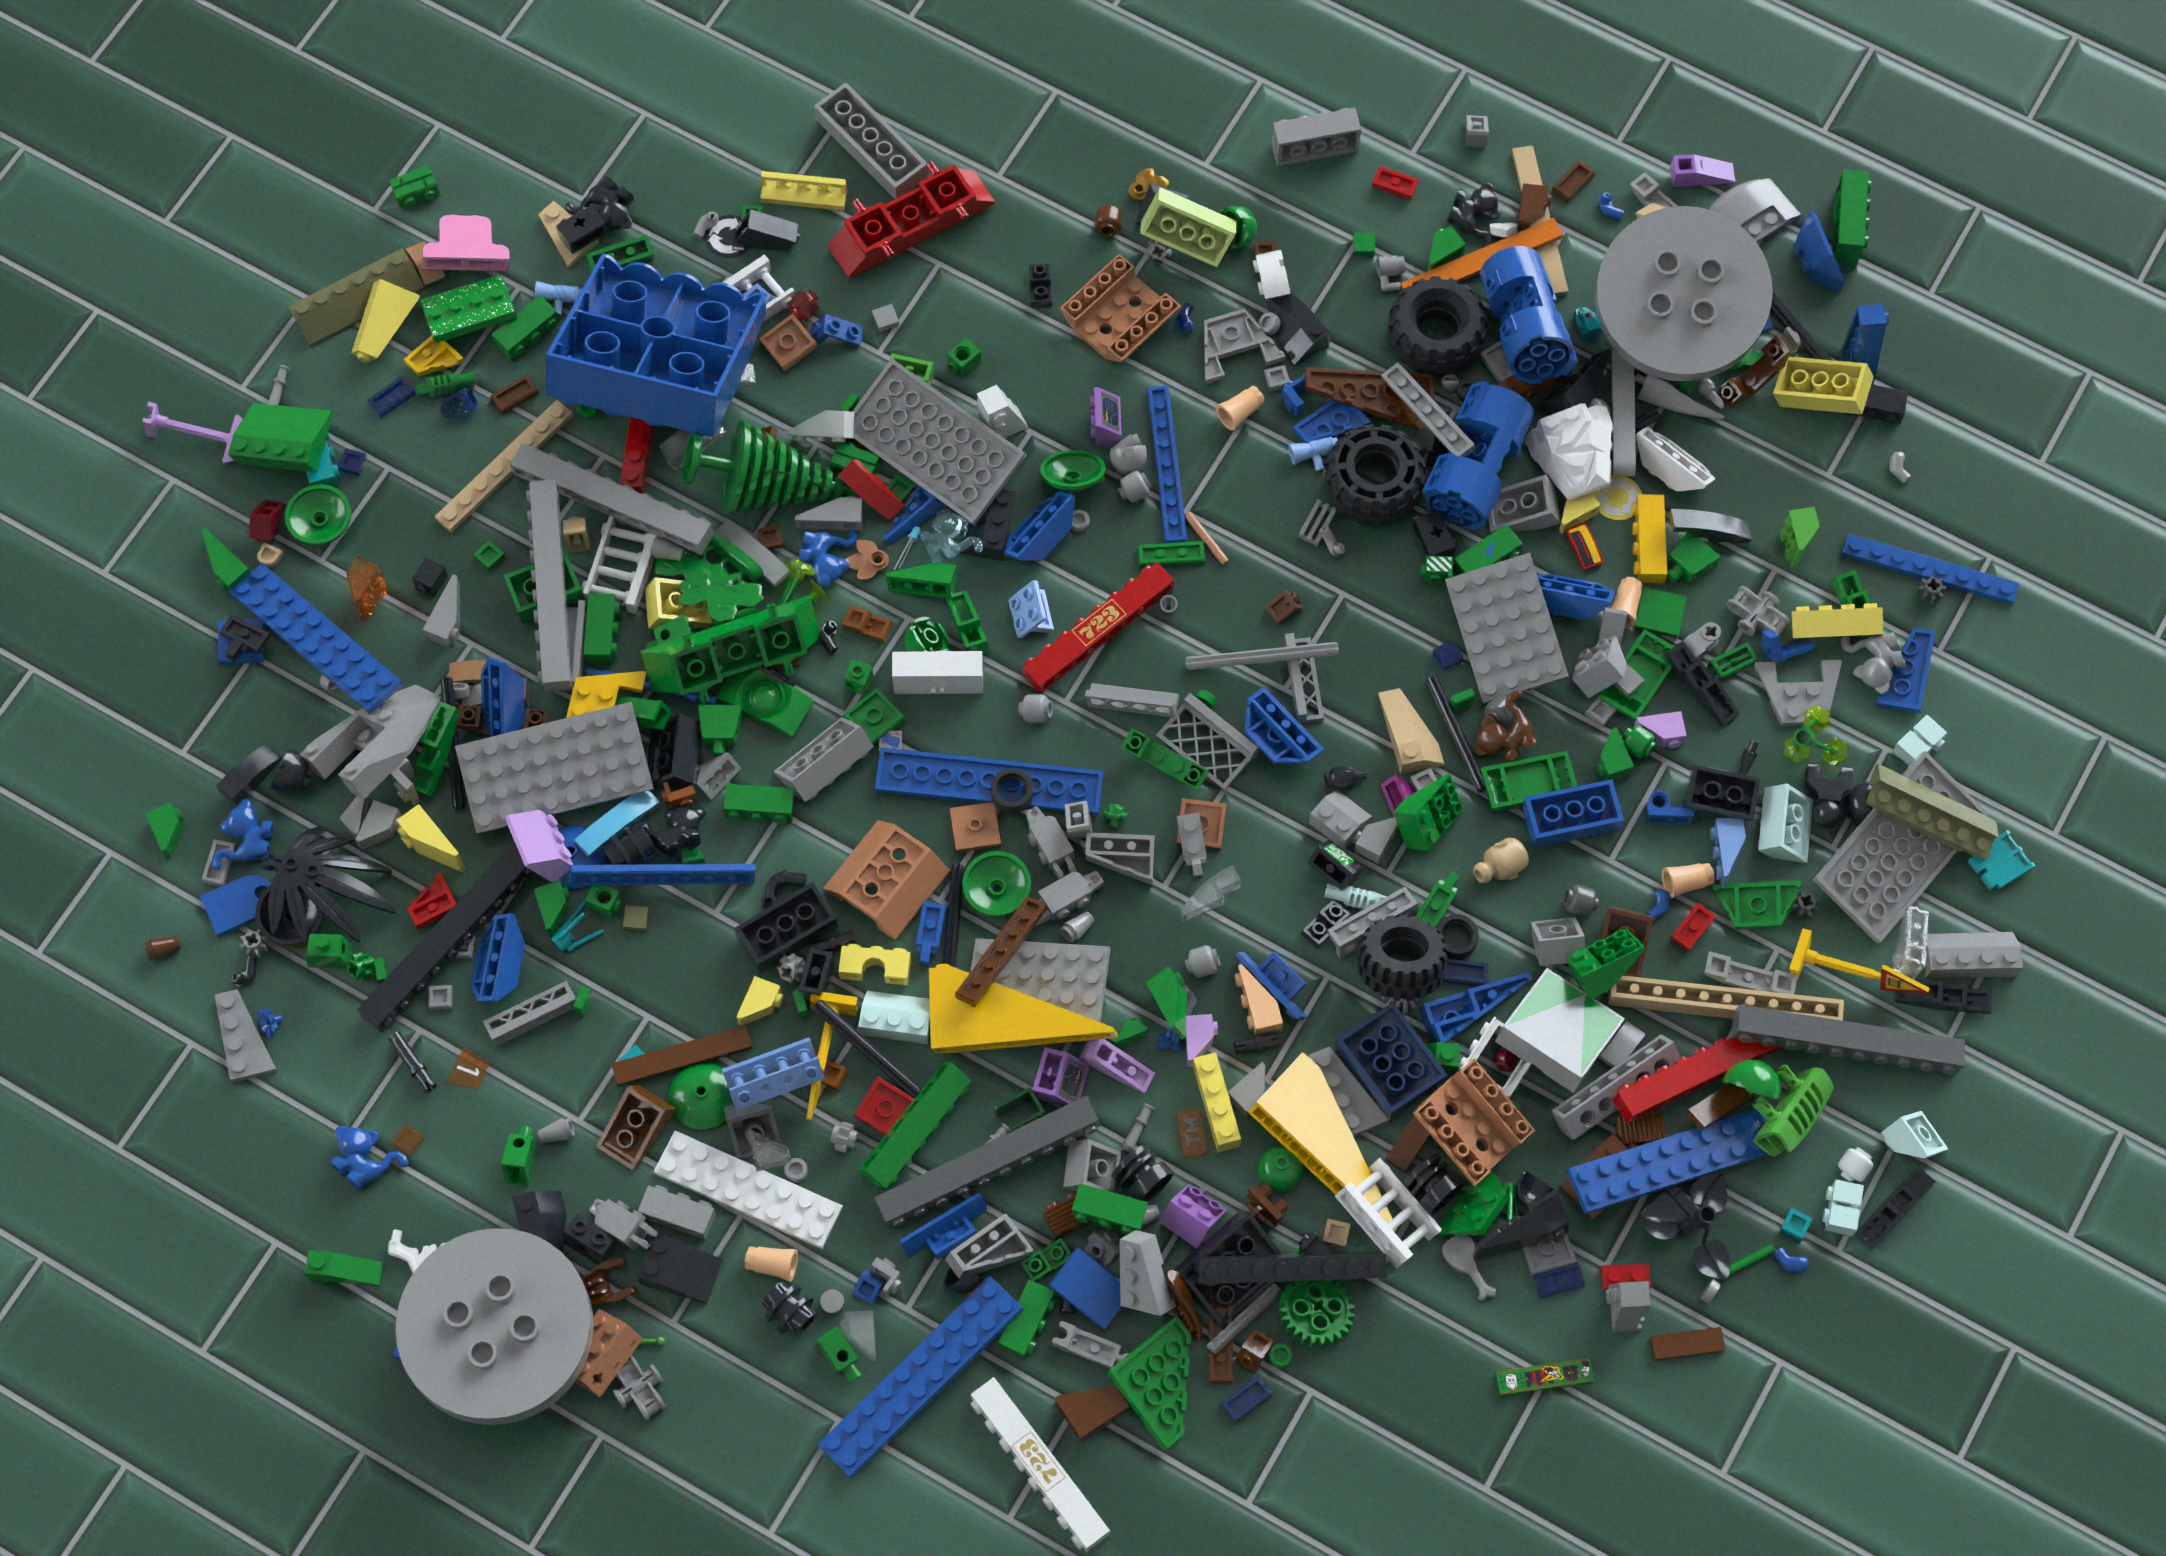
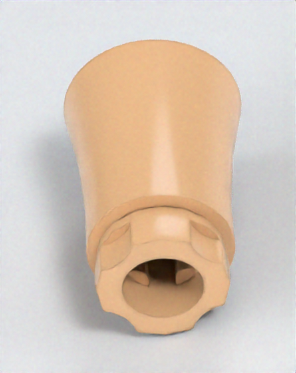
M1251 386L1248 390L1245 389L1233 398L1218 404L1215 408L1216 414L1221 423L1227 429L1233 431L1242 421L1263 405L1265 401L1264 396L1257 387Z
M1626 577L1621 580V584L1618 586L1610 606L1612 609L1627 611L1624 628L1635 626L1638 604L1642 594V582L1633 577Z
M1710 863L1664 867L1662 870L1663 886L1669 892L1670 898L1714 884L1715 875Z
M750 1246L745 1257V1269L792 1282L797 1268L798 1251L797 1249H774L760 1246L756 1248Z

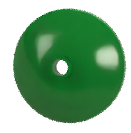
M1066 450L1047 457L1040 466V475L1044 482L1055 489L1081 491L1095 486L1103 479L1105 463L1099 456L1091 452Z
M320 484L303 488L290 499L285 510V522L289 532L295 539L308 545H325L335 541L344 534L351 521V507L348 499L340 490L329 485ZM319 520H324L323 523H318Z
M993 851L978 856L969 864L963 876V892L966 900L976 911L987 916L1002 917L1014 913L1027 896L1029 897L1031 890V878L1027 867L1019 858L1006 852ZM995 887H1000L1001 891L995 892L993 891V889Z
M699 1063L684 1068L673 1079L668 1092V1103L676 1108L673 1116L680 1124L692 1130L707 1131L715 1129L727 1121L724 1107L734 1105L723 1075L722 1067L711 1063ZM700 1089L706 1090L703 1095L697 1094Z

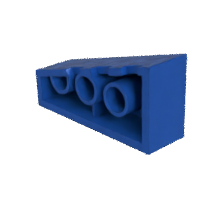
M1883 304L1857 306L1841 347L1844 362L1868 364L1873 375L1872 384H1874L1886 326L1889 324V314L1885 312Z

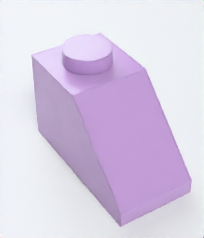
M1681 711L1637 717L1634 727L1640 725L1655 735L1654 742L1660 747H1680L1684 744L1687 736Z
M1212 1014L1186 1016L1185 1043L1188 1067L1193 1066L1194 1058L1202 1056L1213 1044L1214 1036L1218 1035L1217 1021L1213 1022Z

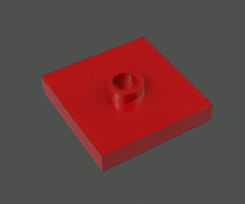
M878 1076L853 1117L885 1136L914 1098Z

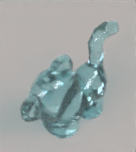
M940 510L932 522L934 533L931 534L925 530L919 533L933 563L952 559L971 545H974L976 552L983 550V543L978 537H968L961 543H956L952 540L960 532L966 531L970 523L968 520L961 518L954 512Z

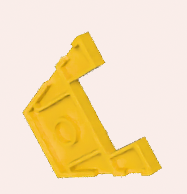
M646 671L576 677L566 718L615 706L619 689L642 693Z

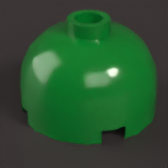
M1231 206L1219 212V214L1237 221L1236 234L1228 248L1244 247L1255 238L1257 223L1249 209L1242 206Z
M919 617L908 627L904 636V644L908 652L947 651V645L949 644L948 635L939 623L933 624L930 622L931 618Z
M1284 1146L1271 1147L1264 1152L1259 1160L1258 1178L1261 1184L1267 1182L1273 1189V1193H1289L1301 1183L1304 1166Z

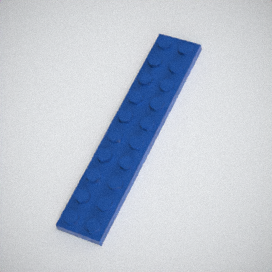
M263 563L255 568L231 591L229 590L233 598L369 715L403 686L401 680Z
M881 747L875 792L974 803H993L991 799V783L993 778L1000 771L1016 768L1030 776L1033 783V799L1027 808L1032 809L1037 806L1040 810L1065 812V804L1087 801L1090 815L1099 816L1104 771ZM1008 780L1000 785L999 795L1007 802H1017L1024 797L1025 787L1023 783L1017 780Z
M1754 1109L1716 1121L1702 1131L1699 1128H1694L1569 1168L1566 1172L1584 1213H1592L1768 1156V1153L1753 1142L1766 1119Z
M991 1276L987 1278L818 1443L819 1447L852 1479L1024 1311L1022 1306Z

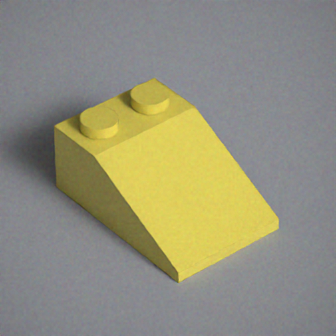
M655 577L645 588L648 629H656L682 614L687 617L694 628L713 627L711 622L713 618L707 613V601H701L695 606L679 604L680 596L683 594L680 590V583L683 582L681 580Z
M419 804L397 819L400 827L397 831L409 849L413 847L417 853L460 872L466 870L459 853Z

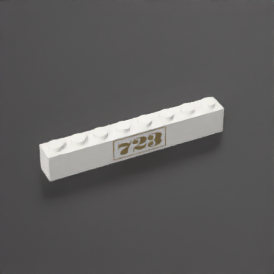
M993 1377L971 1394L973 1402L970 1405L978 1415L982 1413L987 1421L984 1423L992 1434L996 1432L1001 1438L999 1444L1006 1453L1010 1451L1016 1458L1013 1462L1019 1471L1023 1472L1025 1470L1030 1477L1028 1482L1035 1491L1040 1490L1044 1495L1042 1501L1050 1511L1054 1509L1059 1515L1056 1519L1064 1530L1068 1528L1074 1535L1071 1539L1080 1550L1083 1547L1087 1553L1110 1535L1108 1527L996 1379Z

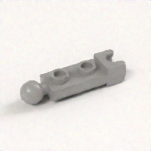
M1064 1321L1059 1323V1329L1067 1336L1064 1339L1054 1337L1052 1340L1053 1347L1070 1352L1109 1369L1114 1366L1115 1362H1120L1129 1354H1119L1121 1345L1083 1331Z

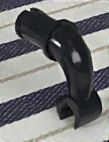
M784 869V871L773 875L766 884L765 895L761 898L763 909L765 910V903L770 900L773 902L772 905L777 903L775 894L780 886L805 887L807 874L787 872Z

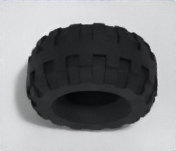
M1432 276L1430 280L1422 278L1412 282L1411 287L1404 288L1398 294L1390 309L1388 320V340L1390 346L1395 350L1397 358L1402 363L1406 362L1408 367L1415 372L1421 370L1433 376L1437 373H1442L1445 376L1454 374L1455 370H1463L1470 365L1474 358L1478 357L1485 342L1488 321L1487 314L1484 311V304L1478 296L1474 295V291L1466 284L1462 286L1458 284V280L1450 277L1449 280L1441 279V276ZM1430 318H1439L1449 322L1457 333L1445 340H1433L1424 336L1419 331L1417 325Z
M1373 424L1364 425L1362 429L1357 430L1355 428L1345 433V436L1340 440L1338 439L1333 445L1325 466L1326 493L1329 500H1332L1335 508L1341 514H1347L1350 516V520L1359 524L1360 521L1366 522L1368 526H1378L1379 523L1387 525L1397 522L1399 517H1406L1412 512L1413 507L1418 504L1426 479L1425 460L1422 458L1417 444L1409 441L1408 435L1400 430L1397 432L1393 431L1391 426L1382 425V427H1373ZM1376 460L1389 465L1394 470L1396 477L1388 483L1374 485L1363 481L1357 475L1355 469L1363 462Z

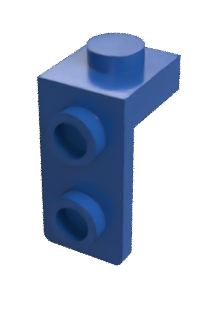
M827 314L812 324L811 334L817 345H820L829 337L855 346L862 344L863 327Z
M1305 373L1299 379L1289 381L1282 388L1284 406L1288 412L1292 411L1295 417L1302 415L1304 412V402L1298 394L1305 390Z
M1771 629L1762 631V648L1766 656L1774 662H1784L1789 657L1804 655L1809 650L1815 649L1814 643L1807 638L1781 646L1779 635Z

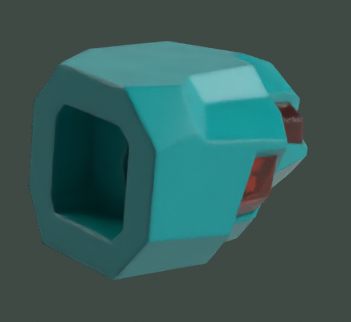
M1579 307L1574 310V327L1581 340L1587 341L1602 335V329L1595 312L1586 307Z

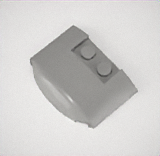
M1770 178L1751 180L1737 185L1722 194L1709 208V210L1720 213L1739 224L1751 235L1757 244L1801 217L1799 211Z

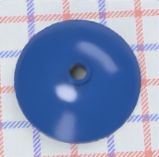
M569 825L558 829L564 837L565 847L568 850H575L570 857L573 865H606L607 859L603 853L604 849L588 858L575 845L574 839L583 833L587 827ZM571 869L557 880H560L562 888L567 886L568 890H578L589 886H572Z

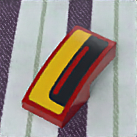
M1586 522L1565 530L1571 549L1575 550L1581 570L1604 563L1597 543Z

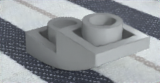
M1626 1021L1599 1059L1610 1067H1615L1631 1055L1644 1038L1645 1033Z

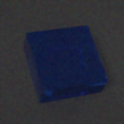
M345 448L338 465L339 471L360 476L367 459L366 453Z
M1452 639L1432 652L1444 671L1461 662L1464 658Z

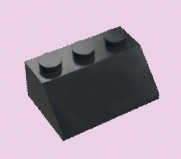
M1001 489L975 525L967 520L960 554L1003 561L1004 550L1006 549L1016 505L1015 491Z
M678 714L668 718L663 730L651 729L648 768L654 789H664V782H668L670 789H683L695 784L700 737L699 721Z
M1694 764L1689 776L1685 808L1753 821L1761 778Z

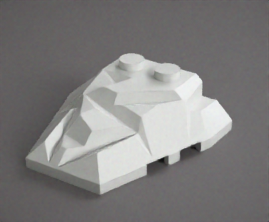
M1579 404L1540 419L1537 423V428L1531 430L1525 437L1532 459L1541 466L1543 472L1552 479L1554 485L1568 501L1610 486V450H1612L1613 445L1611 442V432H1613L1614 426L1606 406L1595 405L1587 408L1586 404Z

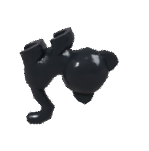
M606 176L604 180L590 189L579 207L576 208L569 202L566 203L565 208L569 213L575 215L580 209L587 208L590 204L603 205L599 210V214L605 221L607 229H629L632 226V220L629 217L628 209L622 204L630 205L634 201V197L629 190L623 186L618 188L616 182Z
M1485 183L1480 189L1473 191L1470 199H1467L1466 191L1459 188L1453 202L1454 206L1449 213L1446 223L1453 225L1463 234L1484 238L1486 241L1482 248L1493 244L1494 239L1490 232L1476 229L1475 215L1482 218L1488 217L1491 220L1501 217L1493 185Z
M683 806L676 809L669 808L665 811L664 816L668 820L670 829L654 832L651 824L646 821L634 823L629 829L633 830L638 826L643 827L655 848L663 852L670 860H674L682 854L681 845L686 846L689 850H693L701 844V838L697 830L700 821L706 815V811L702 807L692 808Z

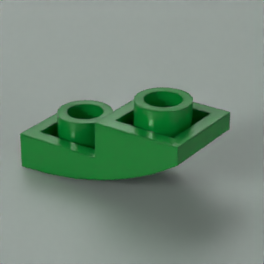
M1061 1237L1045 1249H1039L1020 1263L1030 1279L1036 1282L1061 1268L1072 1252Z

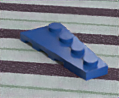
M1913 627L1901 653L1907 668L1900 670L1895 666L1893 667V676L1889 682V690L1878 697L1876 707L1921 714L1936 631Z

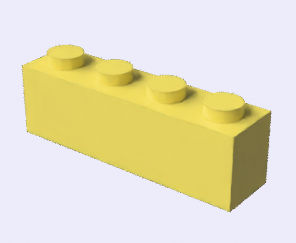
M1877 603L1864 604V608L1855 609V604L1841 605V609L1832 610V605L1818 606L1819 610L1812 611L1809 610V606L1796 607V611L1791 612L1792 638L1883 634V607L1877 608Z
M1212 1053L1194 1058L1193 1069L1217 1153L1240 1147L1241 1137L1217 1054Z

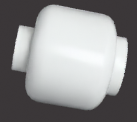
M1859 1147L1848 1149L1838 1162V1167L1842 1171L1840 1175L1851 1183L1854 1180L1858 1182L1864 1181L1873 1168V1162L1871 1161L1873 1157Z

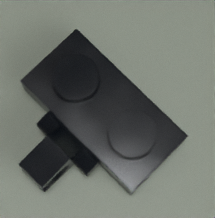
M233 615L228 618L219 631L222 637L229 640V648L225 653L227 658L234 662L237 661L242 652L246 653L248 649L259 654L270 639L268 632Z

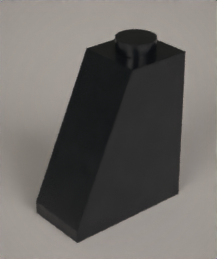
M750 209L735 228L733 246L738 248L789 251L799 240V232H797L798 223Z

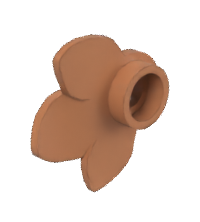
M857 540L856 544L859 553L846 559L850 564L849 568L858 571L857 578L860 580L871 579L877 571L884 570L889 564L888 555L884 551L878 550L876 544L868 540ZM877 559L882 560L881 563H875L874 561Z

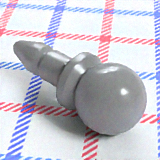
M1708 378L1700 380L1697 385L1699 393L1704 395L1706 399H1711L1715 406L1724 408L1723 401L1717 394L1718 389L1715 387L1714 382Z

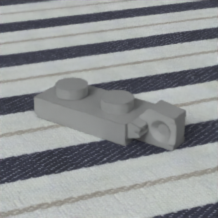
M1199 812L1177 816L1186 866L1192 865L1194 877L1202 876L1201 864L1207 863V855Z

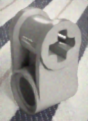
M1708 622L1683 640L1695 660L1702 659L1718 645L1721 628L1716 623Z

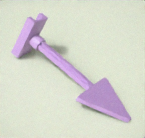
M148 402L149 416L148 419L143 418L142 421L146 436L155 438L158 428L163 430L167 428L227 443L222 460L223 464L235 462L228 455L233 434L243 420L239 415H235L231 432L228 434L170 420L168 417L159 414L156 403Z

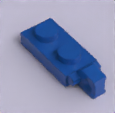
M923 902L916 939V952L921 953L920 966L929 967L931 955H937L946 905Z

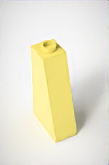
M382 279L374 282L351 354L357 356V359L362 362H371L377 359L416 304L420 295Z

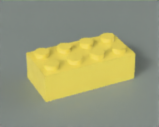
M1788 357L1786 366L1779 373L1773 395L1780 407L1862 414L1873 375L1867 363Z

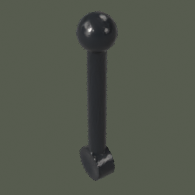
M772 666L766 667L785 681L786 684L795 687L794 679H788Z

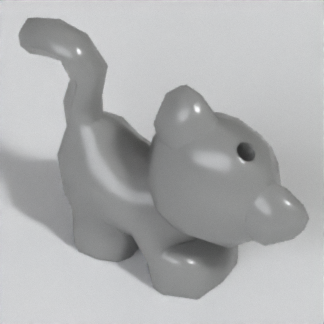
M1894 632L1872 635L1854 645H1850L1849 636L1841 637V646L1844 651L1855 653L1863 648H1867L1875 655V658L1868 659L1863 665L1855 668L1853 674L1855 677L1862 679L1869 687L1876 689L1880 694H1884L1889 690V682L1893 676L1891 669L1893 664L1900 670L1907 668L1901 651H1898L1900 646Z

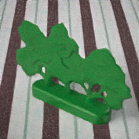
M713 529L714 536L703 552L701 560L698 558L700 554L688 555L687 551L690 550L677 545L685 549L682 560L656 558L655 573L665 576L683 574L686 580L680 583V590L683 594L680 596L679 604L695 606L701 601H707V613L715 621L723 622L734 619L737 613L736 606L754 607L764 599L761 595L762 585L743 581V575L752 581H757L764 576V572L755 560ZM710 549L723 558L717 564L709 563L706 560V552ZM728 562L739 572L731 575L728 574L724 564ZM737 579L739 582L734 585L733 582Z

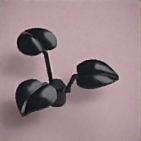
M1715 1173L1703 1176L1691 1185L1689 1198L1696 1205H1699V1209L1693 1215L1676 1220V1210L1670 1203L1655 1201L1649 1204L1639 1214L1638 1218L1643 1229L1649 1235L1659 1240H1669L1675 1237L1677 1234L1676 1224L1693 1221L1696 1227L1704 1228L1703 1246H1699L1694 1250L1693 1264L1697 1271L1704 1276L1724 1281L1728 1279L1730 1273L1728 1250L1718 1239H1712L1708 1243L1706 1241L1711 1230L1710 1224L1716 1220L1717 1213L1721 1212L1727 1204L1724 1174Z

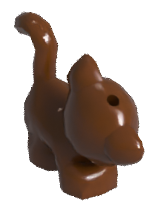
M1513 691L1506 697L1505 708L1515 716L1511 729L1506 731L1501 724L1497 723L1495 718L1486 715L1478 732L1477 743L1473 749L1474 754L1478 756L1486 754L1496 755L1500 751L1506 750L1504 754L1505 760L1512 762L1521 755L1518 748L1522 747L1524 750H1527L1538 741L1532 731L1530 720L1523 714L1521 709L1514 705V701L1522 698L1523 694L1521 691Z

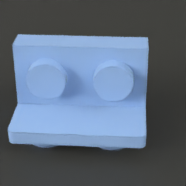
M1032 580L1009 598V606L1017 638H1023L1031 631L1049 633L1054 629L1045 591L1039 589L1036 580Z

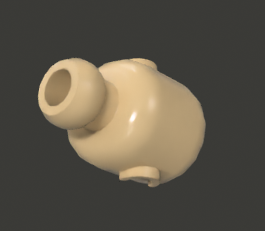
M1506 838L1499 843H1495L1494 846L1485 851L1483 856L1484 863H1477L1473 868V874L1480 883H1487L1492 877L1498 880L1515 879L1518 873L1527 867L1529 861L1528 853L1519 840Z

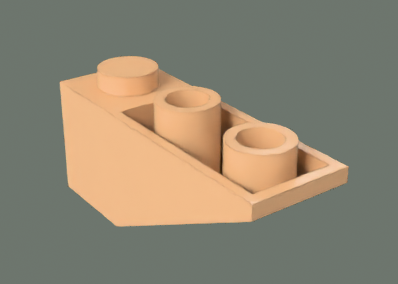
M1238 965V973L1235 974L1237 987H1242L1243 995H1240L1243 1008L1248 1009L1249 1016H1246L1249 1030L1253 1029L1254 1034L1259 1035L1282 1030L1283 1021L1277 1001L1243 965Z

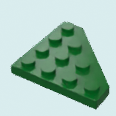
M1178 1316L1169 1320L1106 1372L1163 1450L1168 1449L1184 1435L1185 1429L1183 1418L1187 1402V1391L1185 1390L1186 1378H1188L1190 1358H1188V1348L1191 1344V1334Z

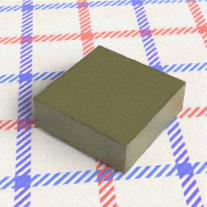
M626 905L623 929L646 931L649 908Z

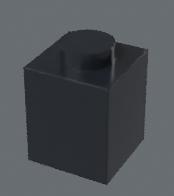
M426 557L412 577V580L418 592L423 595L428 593L435 597L448 574L445 566Z

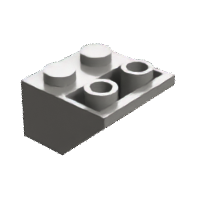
M1614 635L1608 639L1604 638L1595 647L1583 650L1578 656L1579 659L1572 677L1573 681L1588 698L1623 679L1627 664L1617 637Z

